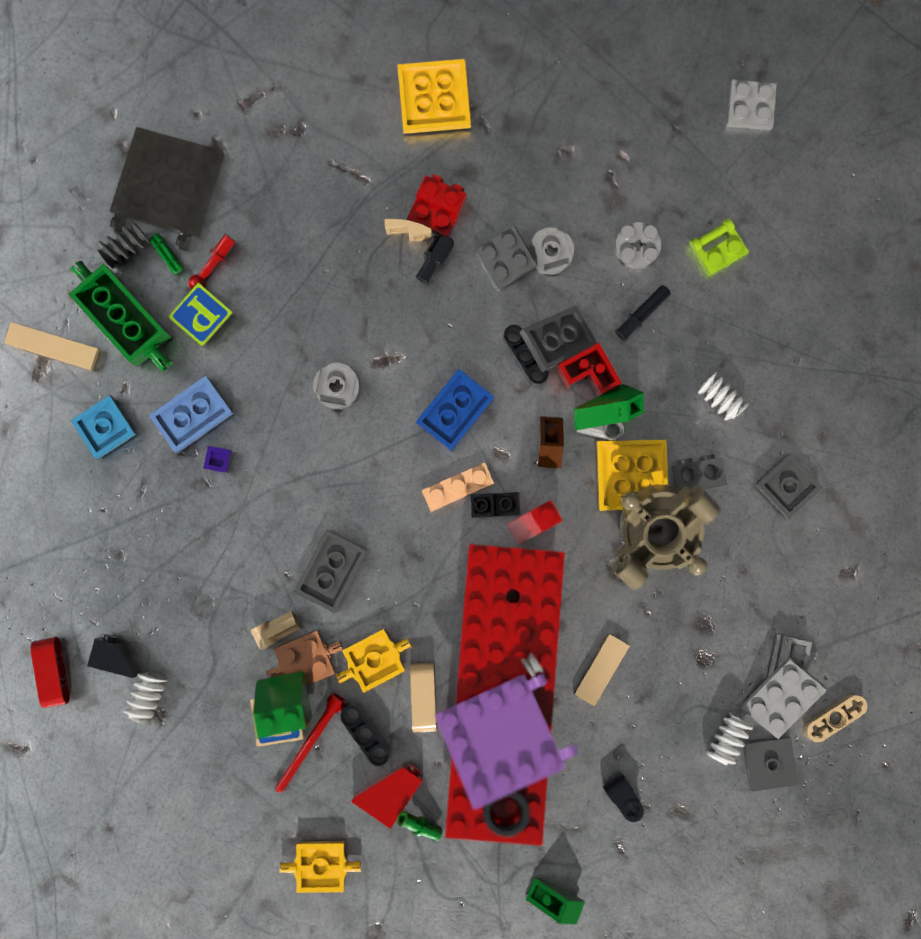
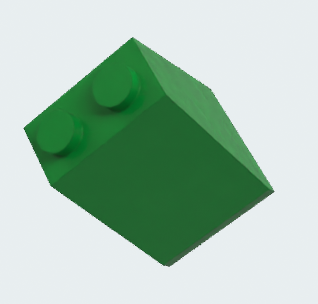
M304 671L256 681L252 716L257 739L307 728L313 715Z

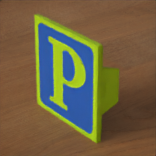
M198 283L168 317L203 347L233 312Z

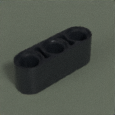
M512 324L504 331V345L527 382L533 387H541L546 383L549 372L548 370L542 372L544 379L541 381H536L532 378L531 373L536 370L541 371L520 334L522 328ZM511 332H516L520 339L512 342L508 339L507 335ZM527 351L531 354L532 359L530 361H523L520 359L519 354Z
M355 702L347 704L340 715L343 725L370 763L375 766L385 765L391 753L389 744L361 705ZM354 709L358 713V719L350 720L347 718L346 711ZM369 729L372 737L370 739H363L360 736V730ZM376 748H381L385 751L386 756L382 759L376 758L373 751Z

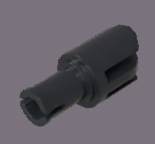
M434 236L423 254L425 261L415 276L416 279L424 284H428L436 268L443 267L454 247V240L451 237Z

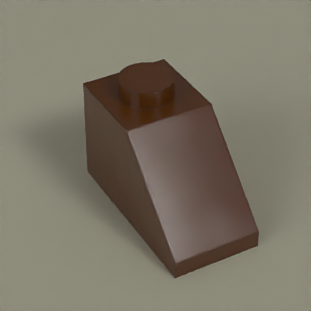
M540 416L538 467L561 468L564 451L563 418Z

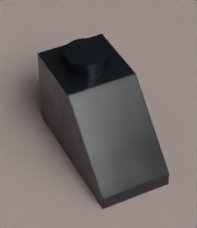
M104 634L103 637L94 639L87 667L130 678L137 677V674L141 672L125 642L117 641V636Z

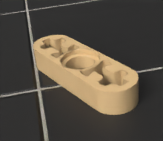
M856 694L845 696L807 721L804 725L805 736L814 742L826 740L864 715L867 711L866 700ZM853 700L859 702L857 704V710L849 709L853 706ZM843 706V708L849 709V710L845 712L844 710L841 709V707ZM835 711H838L841 715V721L838 724L830 722V715ZM822 720H824L825 724L829 726L830 729L823 726L824 723L822 722ZM814 725L817 727L823 726L818 730V736L811 734L814 731L812 728Z

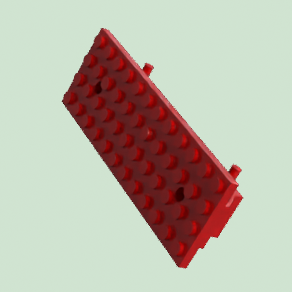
M469 544L456 705L522 675H525L527 681L531 680L533 677L521 659H528L529 654L532 653L543 670L542 673L537 672L535 676L543 674L547 682L546 685L533 690L532 693L551 733L565 552ZM451 756L445 838L543 846L548 776L519 789L523 792L529 803V822L524 830L517 835L503 837L489 830L484 821L483 806L475 810L473 809ZM503 796L494 802L491 811L497 823L507 826L512 825L519 819L521 808L518 801L513 797Z

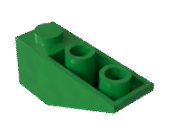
M622 384L574 408L575 430L626 422L643 414L644 392Z

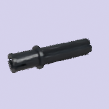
M661 285L633 314H628V319L615 330V334L621 340L626 341L637 328L642 327V323L671 295L670 290L666 286Z

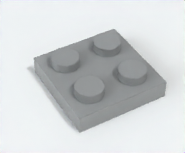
M732 79L729 85L726 127L771 131L774 126L777 84Z

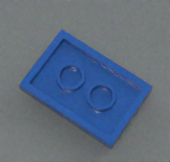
M458 369L417 419L416 424L452 452L495 397Z

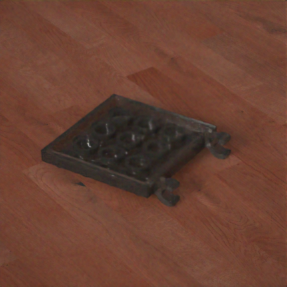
M136 127L110 208V212L115 215L111 219L110 227L114 228V231L123 233L121 226L126 225L128 218L180 233L175 245L179 246L178 248L188 251L192 236L199 238L225 155L223 150Z

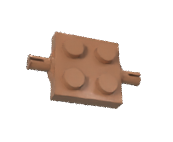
M318 629L274 647L278 659V667L267 670L266 674L270 678L304 671L306 686L335 674V669L331 662V654L343 650L342 643L339 640L327 646L322 640Z

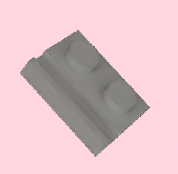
M776 634L768 677L789 656L807 671L812 642Z

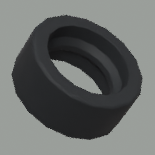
M520 790L505 795L517 800L521 808L519 819L512 825H501L494 820L491 810L495 801L483 806L484 821L489 830L496 835L503 837L515 836L522 832L528 824L530 817L529 803Z

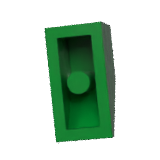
M534 877L526 897L528 902L559 924L577 925L585 901L569 890Z

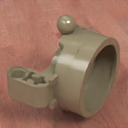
M656 484L644 487L636 493L627 492L623 495L621 499L623 509L620 516V530L624 544L617 550L620 555L615 560L613 566L615 573L632 590H637L646 582L648 578L647 567L664 570L672 568L681 569L688 565L689 571L694 575L705 573L707 562L703 558L697 557L702 549L704 524L713 521L720 513L721 508L700 485H696L691 489L685 486L681 490L671 485ZM658 519H672L679 528L676 538L669 544L664 545L651 541L648 537L651 524Z

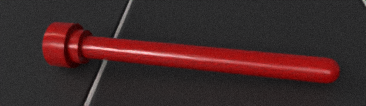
M332 692L326 700L327 709L275 786L277 793H282L333 715L342 711L347 704V701L340 695Z

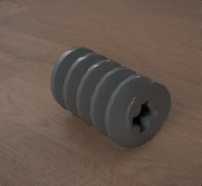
M132 220L129 221L131 229L124 225L121 226L123 234L116 230L114 231L116 239L106 236L107 245L99 241L100 249L98 252L112 269L115 268L114 261L119 264L122 263L121 255L127 259L130 258L128 250L136 254L138 252L136 245L145 248L144 240L150 243L141 228Z

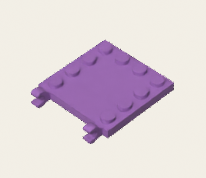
M543 674L529 681L526 680L525 675H522L434 715L474 810L565 769L563 760L579 754L575 744L558 751L532 693L533 690L547 684Z

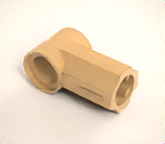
M290 611L250 631L260 651L279 642V639L301 629L296 615L293 611Z

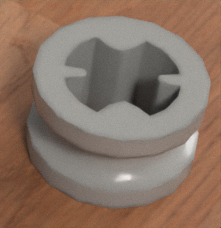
M532 653L529 654L528 659H521L533 678L536 677L537 672H543Z

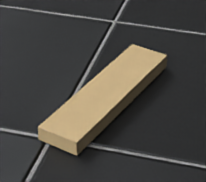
M13 322L10 323L4 340L6 345L90 371L94 370L100 352L98 348Z

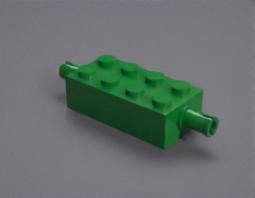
M82 261L75 263L78 268L72 265L70 271L82 283L68 295L128 362L139 367L145 360L150 358L161 372L168 369L165 365L171 367L173 362L162 352L160 347L172 336L120 278L104 263L93 273Z

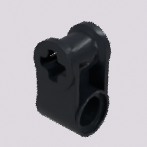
M622 773L602 786L614 805L616 804L628 821L637 822L642 819L644 808ZM632 805L635 807L636 812L632 813V811H629L628 806Z

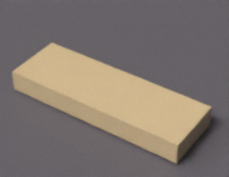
M608 634L573 694L595 707L630 646Z

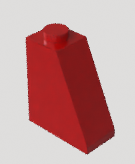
M549 500L508 523L507 526L517 544H520L563 520L552 500Z
M402 763L356 792L351 802L391 829L398 815L404 810L423 781V775L420 774L422 771L412 763L409 765Z

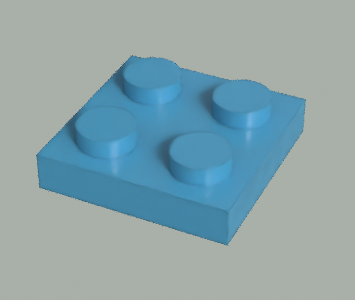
M110 395L70 420L95 459H100L137 435L113 396Z

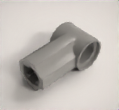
M621 422L609 424L617 428L618 433L616 436H610L607 433L608 425L576 430V432L606 441H616L623 435L624 426Z

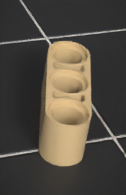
M434 663L410 664L413 732L437 731V723L434 716L436 715Z

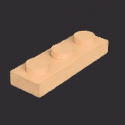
M482 463L422 490V493L432 512L491 486L494 482L486 464Z

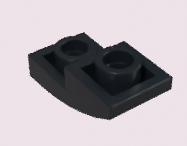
M519 492L471 494L472 518L521 515Z

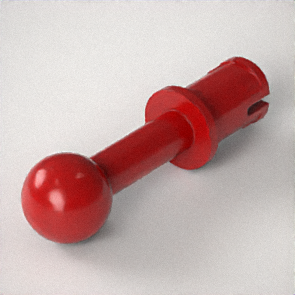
M224 234L214 249L209 250L212 256L198 274L192 275L188 280L190 290L198 283L206 288L207 277L220 260L225 262V256L235 244V240Z

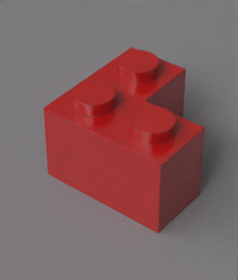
M600 343L558 364L556 368L567 389L587 378L597 397L622 384Z

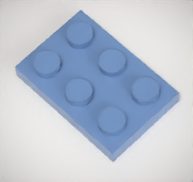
M205 375L151 413L149 417L173 451L178 454L234 413L210 379Z

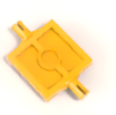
M384 628L342 650L348 662V669L336 674L337 679L344 676L338 681L342 683L353 677L359 683L364 693L404 672L406 669L400 660L399 652L412 647L408 638L395 644L390 640Z
M298 841L296 844L295 861L280 862L279 871L280 873L294 872L296 893L344 892L346 873L352 871L361 872V861L347 862L345 841Z

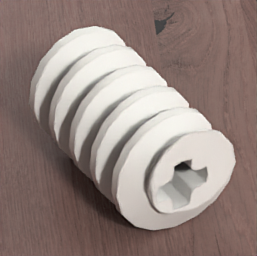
M716 371L701 385L698 394L707 392L704 400L708 401L713 398L714 401L711 407L720 405L717 413L727 412L724 418L725 421L731 418L735 419L750 403L742 404L744 399L742 395L735 398L737 390L728 391L731 384L728 382L722 385L724 377L715 378L718 372Z
M154 672L138 673L137 676L142 679V682H134V686L139 688V690L130 692L135 697V700H127V704L132 706V708L124 709L123 712L136 723L150 725L151 720L149 718L154 716L152 709L158 707V703L155 700L161 699L159 691L165 689V685L162 682L168 681V678Z
M729 713L732 716L731 718L723 717L727 727L719 726L723 735L715 734L714 736L719 741V744H710L715 752L707 751L706 753L729 766L728 764L737 763L732 755H741V752L736 747L745 746L740 738H749V735L744 730L753 729L750 723Z

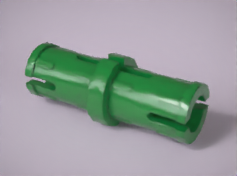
M402 811L398 815L397 824L411 830L414 835H423L432 841H438L441 838L442 828L428 822L425 817H417L407 811Z

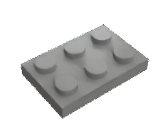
M789 656L741 705V708L779 739L827 691V688Z

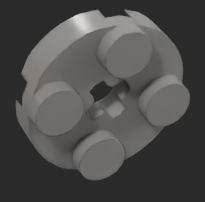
M634 222L624 226L615 240L616 256L625 263L624 265L633 269H642L649 266L655 261L661 250V239L657 229L643 222ZM636 240H639L644 245L640 251H636V247H632V243H635Z
M548 227L541 229L534 235L529 245V251L538 264L535 267L537 271L542 274H557L564 271L570 265L574 254V244L567 233H563L558 228ZM547 246L557 249L554 256L545 253L548 249Z
M331 363L317 372L313 381V390L317 399L324 406L330 409H343L351 406L358 397L360 382L356 373L349 366L342 363ZM336 380H339L340 385L343 386L338 392H334V389L330 387L331 383L334 384Z

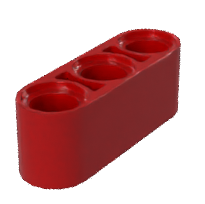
M51 637L32 641L30 651L41 707L49 708L68 704L70 692L60 639L58 637Z

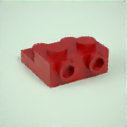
M432 174L431 177L425 175L407 220L422 224L430 228L432 233L439 236H450L467 200V193H464L465 189L458 184H452V186L444 184V180L438 175Z

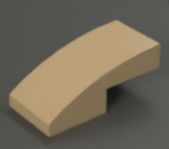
M384 219L387 235L409 233L410 242L432 240L431 229L422 224L403 219Z

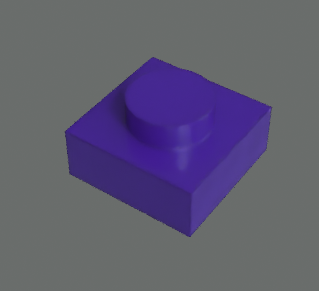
M208 446L203 469L228 473L232 450Z

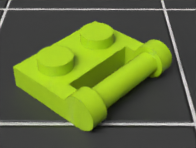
M729 218L722 221V225L698 239L695 237L689 241L691 250L708 277L749 253L735 230L732 220ZM724 233L727 234L729 237L727 240L704 252L702 246Z

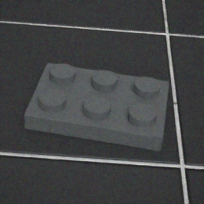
M577 306L532 324L520 331L522 338L542 372L597 344Z
M326 530L294 592L336 613L368 551Z

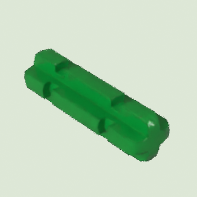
M159 233L151 236L149 241L156 248V251L168 265L171 272L177 275L183 271L184 267L177 260V257Z

